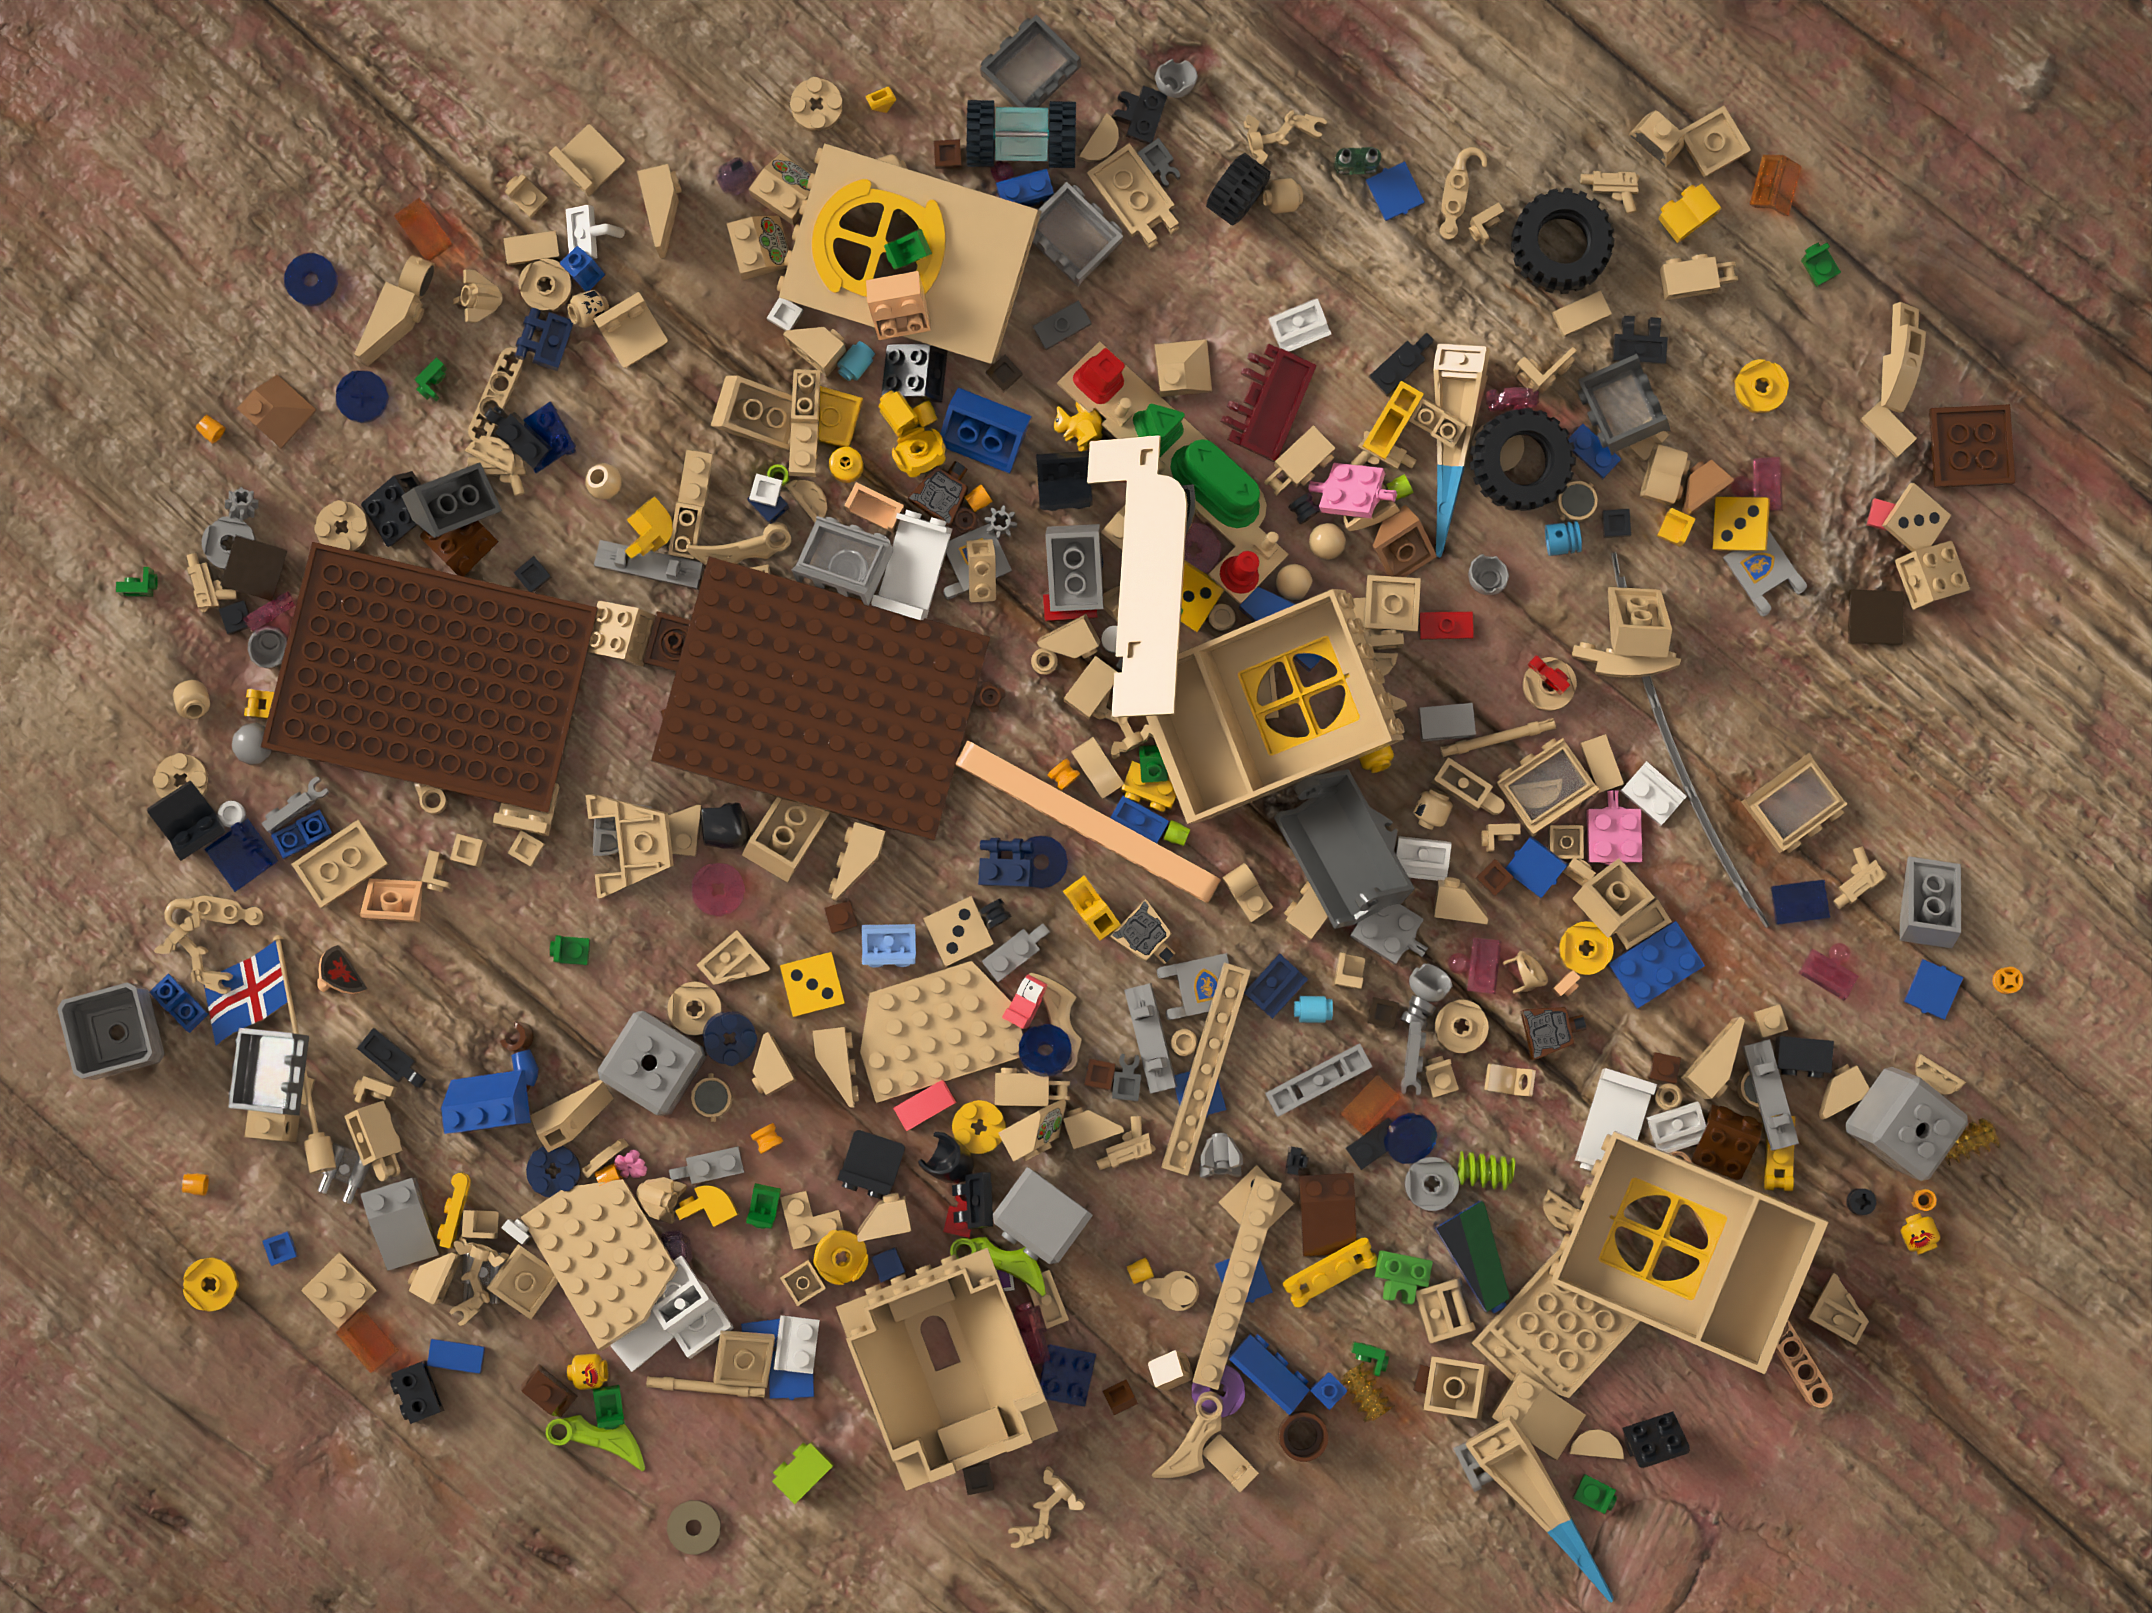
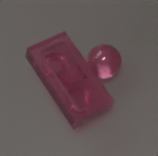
M1781 458L1753 459L1754 480L1750 481L1745 476L1736 477L1731 484L1732 492L1738 497H1745L1751 491H1754V497L1770 499L1769 512L1783 511Z
M1473 938L1471 959H1468L1463 953H1455L1449 958L1448 966L1453 973L1462 974L1469 970L1467 991L1496 994L1502 941Z
M1836 943L1831 946L1829 958L1812 949L1798 972L1842 1000L1848 998L1859 977L1840 965L1847 962L1850 958V950L1843 943Z

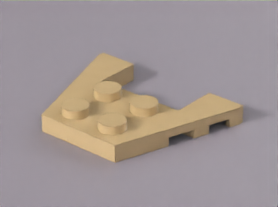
M595 794L586 795L588 819L615 817L621 866L620 872L595 874L597 898H603L674 866L667 812Z

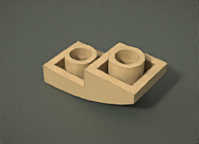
M1424 397L1421 398L1409 419L1411 423L1429 432L1432 437L1451 448H1454L1467 426L1455 416Z
M1094 737L1071 751L1102 799L1123 786V780Z

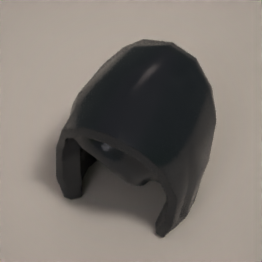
M726 803L720 808L702 809L701 825L705 846L737 849L750 840V828L740 803Z
M934 1132L933 1136L939 1138L937 1148L927 1163L920 1159L918 1161L919 1166L934 1178L945 1183L957 1184L966 1181L965 1175L972 1174L974 1168L971 1153L954 1137L944 1132Z

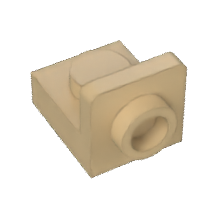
M523 173L519 177H513L506 185L505 193L507 197L530 219L549 201Z
M1499 202L1474 216L1470 221V234L1476 242L1480 241L1482 245L1487 244L1490 239L1484 227L1491 229L1501 222L1500 218L1504 210Z
M1520 824L1486 825V830L1481 832L1482 846H1486L1487 852H1493L1494 836H1498V841H1514V836L1521 834Z
M431 850L428 853L421 881L428 884L427 889L443 892V888H451V883L437 880V876L443 873L445 860L442 859L443 854Z
M1442 1055L1427 1060L1429 1065L1423 1067L1433 1098L1459 1090L1450 1059L1444 1060Z
M363 1076L362 1080L358 1079L353 1094L356 1095L355 1102L364 1103L368 1090H372L371 1096L386 1100L387 1096L395 1097L398 1087L369 1076Z

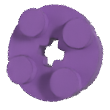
M1228 1365L1225 1366L1220 1382L1224 1385L1223 1391L1226 1392L1223 1397L1220 1396L1223 1400L1221 1417L1234 1414L1241 1407L1245 1398V1387L1240 1374ZM1192 1382V1398L1195 1405L1202 1393L1212 1391L1210 1387ZM1206 1400L1202 1403V1408L1205 1412L1212 1413L1217 1409V1405L1213 1400Z

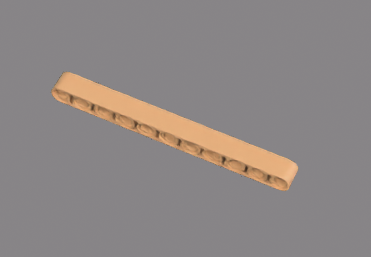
M970 741L966 742L957 758L956 766L1206 903H1209L1221 879Z
M1674 1151L1669 1153L1691 1162L1689 1157L1683 1152ZM1686 1205L1708 1240L1707 1230L1702 1219L1690 1206ZM1788 1320L1775 1351L1808 1404L1818 1408L1826 1407L1831 1403L1833 1393ZM1789 1341H1793L1796 1345V1351L1791 1356H1787L1784 1352V1345ZM1806 1364L1810 1368V1375L1806 1379H1801L1798 1375V1369L1801 1365ZM1820 1387L1824 1391V1398L1821 1402L1817 1403L1813 1400L1812 1393L1816 1388Z

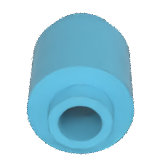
M861 341L856 345L853 344L837 363V366L840 368L838 373L848 381H851V379L857 381L873 362L872 358L875 356V353Z
M1300 996L1299 1001H1294V1017H1299L1300 1023H1325L1326 1020H1332L1333 1001L1332 999H1326V996Z

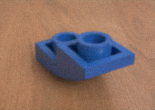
M319 809L297 820L294 824L271 834V838L284 860L332 834Z
M169 973L149 992L189 1033L209 1015L195 998Z

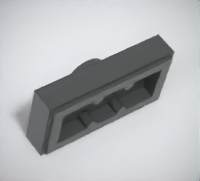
M1078 300L1033 326V329L1045 350H1048L1092 325Z

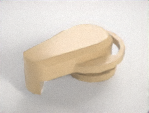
M1173 1271L1164 1278L1148 1279L1142 1286L1145 1295L1162 1300L1163 1304L1175 1311H1184L1192 1307L1199 1295L1197 1281L1192 1275L1184 1271ZM1185 1276H1189L1193 1280V1282L1189 1279H1186Z

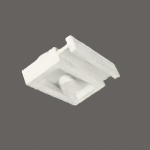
M1317 298L1268 318L1279 347L1288 352L1331 335Z
M1647 761L1621 789V792L1660 826L1687 797Z
M1398 836L1396 856L1408 877L1436 881L1444 880L1448 874L1452 844L1447 841Z
M1698 1101L1647 1117L1656 1148L1667 1153L1698 1144L1706 1127Z
M780 1315L773 1369L813 1374L820 1320Z

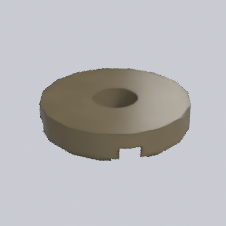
M689 1500L681 1503L671 1512L667 1521V1534L670 1542L677 1550L686 1554L698 1555L708 1551L716 1544L721 1533V1521L718 1513L709 1504L701 1500ZM688 1521H699L702 1526L701 1532L697 1535L690 1534L686 1528Z

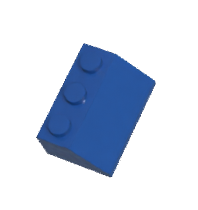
M958 388L949 403L940 434L946 449L1010 474L1032 416Z
M525 1070L451 1080L441 1106L444 1134L531 1123Z
M1249 1334L1228 1356L1229 1360L1290 1415L1310 1391L1306 1387L1309 1381L1298 1371L1293 1375L1286 1368L1289 1363L1278 1352L1273 1356L1266 1349L1269 1344L1257 1334L1253 1337Z

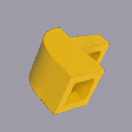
M655 496L627 519L640 537L624 551L631 559L639 553L644 556L651 549L655 552L671 538L673 531L671 517Z
M1082 876L1063 891L1076 912L1099 941L1121 926L1110 908L1100 898L1085 876Z
M699 1186L694 1188L698 1199L695 1200L691 1196L679 1203L681 1208L675 1210L679 1220H683L705 1209L713 1227L739 1215L729 1194L715 1186Z

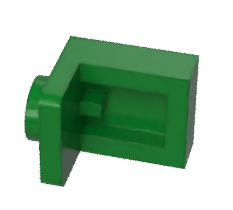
M922 229L884 245L887 259L892 264L893 269L907 266L932 254Z
M755 1183L746 1223L760 1229L772 1228L777 1216L781 1189Z
M613 1385L593 1389L598 1428L611 1430L625 1424L620 1386Z

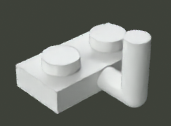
M584 205L566 209L569 253L576 246H579L592 259H596V236L607 234L622 238L625 234L623 228L614 225H595L594 206Z

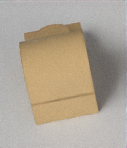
M1245 863L1221 878L1250 922H1253L1273 908L1259 887L1253 873Z

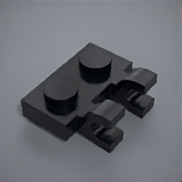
M1624 316L1621 324L1622 334H1614L1612 361L1619 362L1637 354L1640 363L1665 365L1668 337H1660L1661 318L1650 317L1648 319V336L1634 335L1635 316Z
M991 1172L965 1175V1184L952 1185V1196L965 1195L967 1199L966 1211L953 1212L954 1223L966 1222L968 1223V1229L993 1227Z

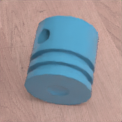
M1574 521L1573 524L1567 522V525L1565 523L1545 525V541L1549 556L1568 554V551L1571 554L1575 553V550L1577 553L1582 551L1581 532L1578 521Z

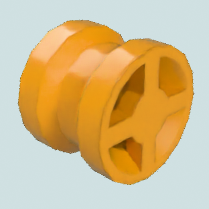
M1068 758L1060 762L1047 774L1050 779H1054L1058 783L1057 787L1060 791L1067 788L1081 775L1078 770H1073Z
M2015 967L2001 968L1993 975V986L2002 994L2017 992L2023 985V975Z
M774 1123L750 1135L752 1140L758 1143L760 1154L784 1142L782 1137L776 1134Z

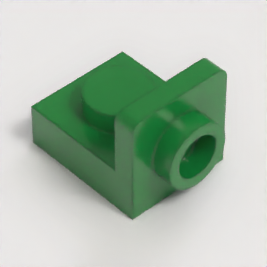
M1819 242L1805 250L1806 255L1801 259L1816 287L1841 273L1828 251L1830 248L1828 242L1821 246Z
M437 357L414 379L419 385L416 390L426 400L430 397L435 401L439 399L430 386L432 384H439L446 376L444 372L447 368Z
M143 567V582H141L140 578H124V582H116V593L120 596L153 597V590H156L158 587V576L154 574V570L150 567Z
M1157 745L1139 746L1141 781L1143 783L1167 781V770Z
M556 935L555 941L550 943V957H554L553 962L588 965L591 939Z
M1353 1341L1351 1352L1356 1354L1355 1359L1371 1363L1372 1358L1376 1359L1373 1369V1375L1380 1376L1381 1371H1386L1389 1356L1385 1355V1349Z
M1584 1474L1573 1495V1499L1605 1514L1607 1510L1611 1511L1616 1503L1617 1496L1614 1495L1616 1489Z

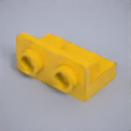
M1132 761L1121 792L1126 793L1125 797L1139 803L1140 799L1150 802L1149 807L1161 812H1164L1165 809L1171 810L1176 793L1169 775L1167 781L1143 783L1141 781L1140 764Z

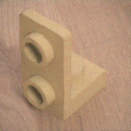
M993 539L966 541L969 563L970 602L995 601L996 560Z
M1218 1434L1202 1451V1454L1239 1492L1259 1474L1221 1434Z

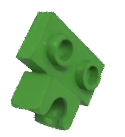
M1379 1251L1375 1277L1386 1279L1383 1299L1395 1300L1396 1294L1400 1290L1402 1293V1303L1412 1305L1415 1301L1417 1286H1429L1433 1261Z

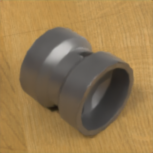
M1412 995L1409 1001L1410 1007L1408 1011L1403 1013L1400 1019L1409 1025L1410 1021L1421 1022V1031H1424L1427 1026L1426 1020L1429 1015L1433 1014L1436 1007Z

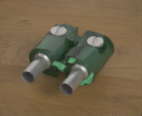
M1373 147L1343 148L1336 154L1334 169L1341 175L1372 174L1378 170L1382 156L1380 151Z

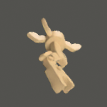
M1292 110L1285 116V123L1278 132L1262 136L1257 131L1260 121L1255 117L1247 115L1243 124L1245 129H1249L1247 136L1252 156L1263 166L1268 157L1263 151V145L1277 143L1281 146H1287L1289 142L1284 137L1293 127L1298 128L1314 139H1320L1322 133L1317 132L1314 126L1320 125L1325 127L1327 121L1324 118L1305 114V116L1294 115V110Z
M1110 689L1092 715L1099 720L1106 718L1120 725L1126 738L1122 742L1114 741L1112 745V759H1117L1120 757V752L1126 753L1146 742L1149 737L1154 738L1149 725L1145 724L1142 731L1134 733L1128 723L1129 717H1112V711L1107 709Z
M196 912L192 916L187 917L185 922L177 927L165 939L163 944L155 948L154 952L169 954L171 950H176L177 944L180 943L192 957V983L194 984L199 981L207 989L220 994H227L231 991V988L223 986L222 979L229 981L233 978V975L228 972L205 971L202 954L208 953V950L205 947L196 946L187 936L194 928L200 927L201 914Z
M463 1237L454 1242V1247L459 1255L469 1253L474 1258L470 1271L466 1272L461 1278L462 1281L470 1280L474 1296L451 1309V1315L456 1311H462L464 1314V1318L458 1323L459 1326L466 1324L479 1312V1308L484 1302L487 1304L490 1302L489 1294L483 1289L479 1278L483 1262L489 1261L493 1267H496L510 1256L505 1252L499 1255L496 1250L482 1244L467 1243V1239Z
M1050 1466L1046 1467L1043 1478L1044 1483L1052 1485L1055 1492L1046 1501H1039L1034 1504V1508L1041 1509L1038 1526H1013L1009 1528V1533H1018L1020 1535L1019 1541L1011 1543L1012 1548H1019L1034 1543L1036 1539L1043 1536L1046 1539L1050 1537L1051 1528L1048 1525L1049 1511L1059 1500H1068L1069 1509L1082 1510L1085 1506V1502L1081 1498L1077 1499L1076 1493L1073 1492L1068 1484L1059 1476L1053 1475L1054 1470Z

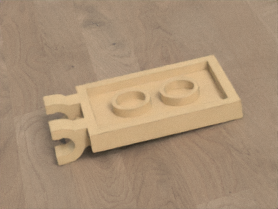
M1130 143L1087 172L1090 181L1131 237L1139 233L1149 250L1158 244L1157 237L1151 230L1157 224L1163 222L1170 234L1179 229V222L1170 212L1175 208V204Z

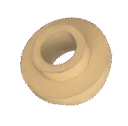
M1041 648L1032 655L1031 664L1037 673L1047 675L1056 669L1058 659L1053 651ZM1042 657L1049 659L1050 663L1047 666L1040 665L1039 661Z
M1674 1084L1660 1086L1655 1094L1656 1103L1664 1110L1678 1108L1683 1098L1681 1090ZM1666 1092L1672 1093L1673 1100L1671 1102L1664 1100Z

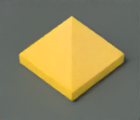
M885 87L865 96L872 110L887 113L896 101L890 87Z

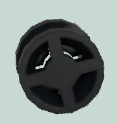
M1310 492L1299 497L1288 506L1290 511L1296 513L1299 524H1303L1320 512L1319 505L1314 504L1312 501L1313 496Z
M1002 898L978 911L981 916L986 918V926L989 930L1012 917L1010 912L1004 909Z
M1865 1188L1852 1190L1846 1199L1848 1209L1856 1215L1872 1213L1877 1204L1874 1193Z

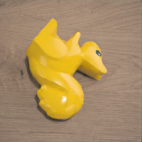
M1075 401V406L1079 413L1070 417L1058 406L1054 430L1057 433L1066 432L1064 434L1066 442L1076 437L1078 439V450L1086 451L1090 448V441L1101 440L1103 436L1101 433L1103 420L1096 409L1088 413Z

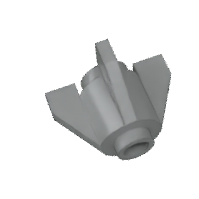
M1226 1133L1213 1134L1211 1138L1207 1139L1201 1154L1200 1177L1206 1178L1213 1174L1242 1176L1241 1165H1243V1156L1233 1139L1228 1137Z

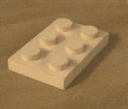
M356 820L291 865L318 906L322 909L389 864L361 821Z

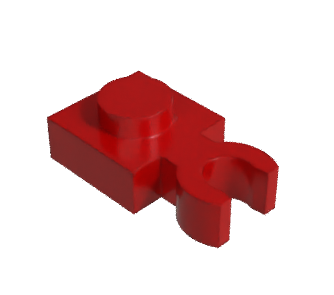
M1537 655L1528 663V666L1539 674L1541 679L1560 696L1570 686L1567 682L1569 678L1564 672L1558 668L1555 670L1551 667L1549 668Z
M955 1196L958 1205L957 1207L949 1206L943 1232L970 1238L971 1229H968V1223H954L953 1212L967 1210V1201L962 1200L961 1196Z

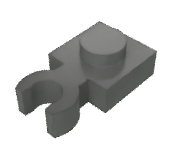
M1159 138L1137 152L1153 175L1157 172L1160 173V181L1165 188L1169 187V182L1166 180L1168 174H1173L1177 180L1180 179V172L1176 168L1169 166L1174 161V158Z
M1121 1054L1119 1063L1123 1068V1072H1115L1112 1099L1139 1101L1141 1075L1134 1074V1069L1138 1067L1140 1062L1139 1055H1135V1062L1132 1065H1127L1124 1062L1125 1054Z

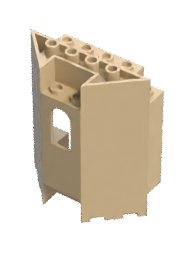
M988 1248L957 1259L956 1254L941 1260V1266L932 1269L930 1264L915 1270L916 1276L908 1279L905 1274L890 1280L892 1285L881 1288L880 1284L865 1289L867 1295L836 1307L847 1336L846 1340L892 1461H895L906 1491L927 1482L931 1483L952 1475L960 1469L1006 1451H1013L1033 1443L1034 1440L1058 1431ZM939 1316L946 1322L961 1362L939 1371L935 1370L921 1334V1324L925 1318Z

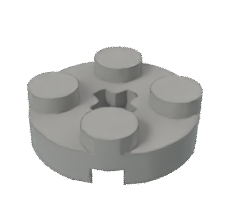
M229 516L217 519L218 521L209 525L202 537V549L207 559L213 565L225 570L230 550H226V546L222 545L223 540L227 541L232 536L234 541L235 534L256 540L251 527L244 521L241 522L239 518H230Z
M1426 1157L1411 1165L1406 1174V1194L1414 1205L1423 1210H1441L1448 1206L1458 1193V1175L1451 1165L1441 1158ZM1429 1176H1434V1180L1439 1181V1186L1434 1188V1192H1429V1187L1424 1186V1182L1429 1180Z

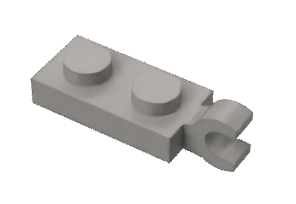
M313 778L309 782L308 791L303 794L297 792L287 800L288 804L282 809L275 808L265 816L267 820L262 822L267 832L275 833L315 804L316 800L326 797L330 792L327 788L321 792H317L315 789L316 784L322 781L321 778Z
M1044 923L1029 935L1025 929H1022L982 960V962L996 981L1000 982L1040 951L1036 943L1049 934L1050 931Z
M1410 1021L1404 1078L1401 1081L1402 1094L1406 1093V1087L1409 1085L1416 1087V1095L1421 1093V1081L1416 1077L1417 1072H1422L1423 1056H1419L1420 1048H1425L1426 1033L1421 1032V1022Z
M739 1146L686 1158L687 1166L669 1170L671 1180L690 1177L691 1184L744 1173Z

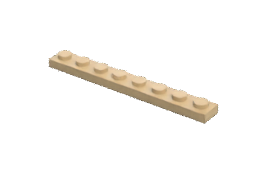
M1228 963L1223 964L1161 1168L1187 1176L1189 1174L1250 970Z
M1255 1176L1192 1382L1216 1390L1219 1389L1282 1183Z

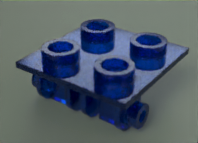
M551 401L523 419L552 447V450L539 466L533 469L535 473L540 472L565 454L569 456L576 452V444L572 441L568 429L565 428L564 422H562L557 409Z
M248 818L241 823L237 822L232 825L229 832L204 849L234 892L278 862V859Z
M1048 1344L1040 1379V1385L1047 1400L1085 1407L1096 1354Z

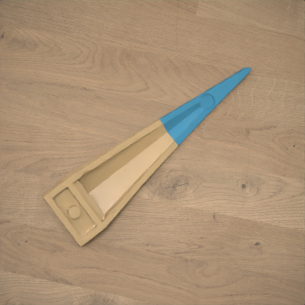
M1437 344L1433 369L1435 404L1467 425L1454 448L1437 439L1436 555L1439 558L1444 550L1488 378L1486 372L1490 349L1484 346Z
M1510 1416L1467 1440L1465 1445L1480 1467L1538 1522L1577 1564L1604 1597L1612 1603L1613 1595L1531 1441L1528 1436L1525 1437L1513 1417Z

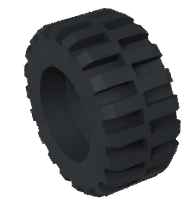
M1556 188L1549 190L1546 195L1543 193L1539 194L1534 198V201L1529 202L1524 207L1514 226L1511 236L1513 237L1511 252H1514L1515 255L1514 263L1516 267L1520 266L1522 269L1520 274L1525 279L1529 277L1532 280L1531 284L1536 288L1539 285L1545 287V292L1553 293L1554 290H1559L1560 294H1568L1570 290H1575L1576 292L1582 290L1585 285H1591L1597 279L1611 258L1615 238L1612 237L1614 232L1613 223L1608 222L1609 214L1606 209L1601 210L1598 207L1600 202L1595 198L1592 201L1586 198L1587 193L1583 191L1576 194L1572 193L1573 189L1564 188L1563 192H1558ZM1554 219H1565L1577 224L1587 239V248L1584 255L1578 261L1567 264L1549 259L1542 252L1538 244V235L1544 224Z
M1523 408L1500 414L1483 426L1484 429L1478 432L1474 439L1476 440L1475 446L1471 447L1470 455H1473V461L1470 462V469L1474 470L1476 477L1473 480L1476 485L1479 484L1482 490L1480 492L1484 497H1490L1492 499L1491 503L1497 506H1504L1507 510L1528 511L1553 502L1559 494H1562L1567 489L1566 484L1572 480L1574 475L1571 471L1572 466L1576 465V457H1572V450H1575L1573 442L1569 443L1567 436L1570 434L1566 428L1562 429L1559 426V420L1555 417H1548L1544 411H1533V408ZM1513 436H1530L1543 449L1545 455L1543 474L1531 484H1516L1502 470L1500 452L1504 443Z

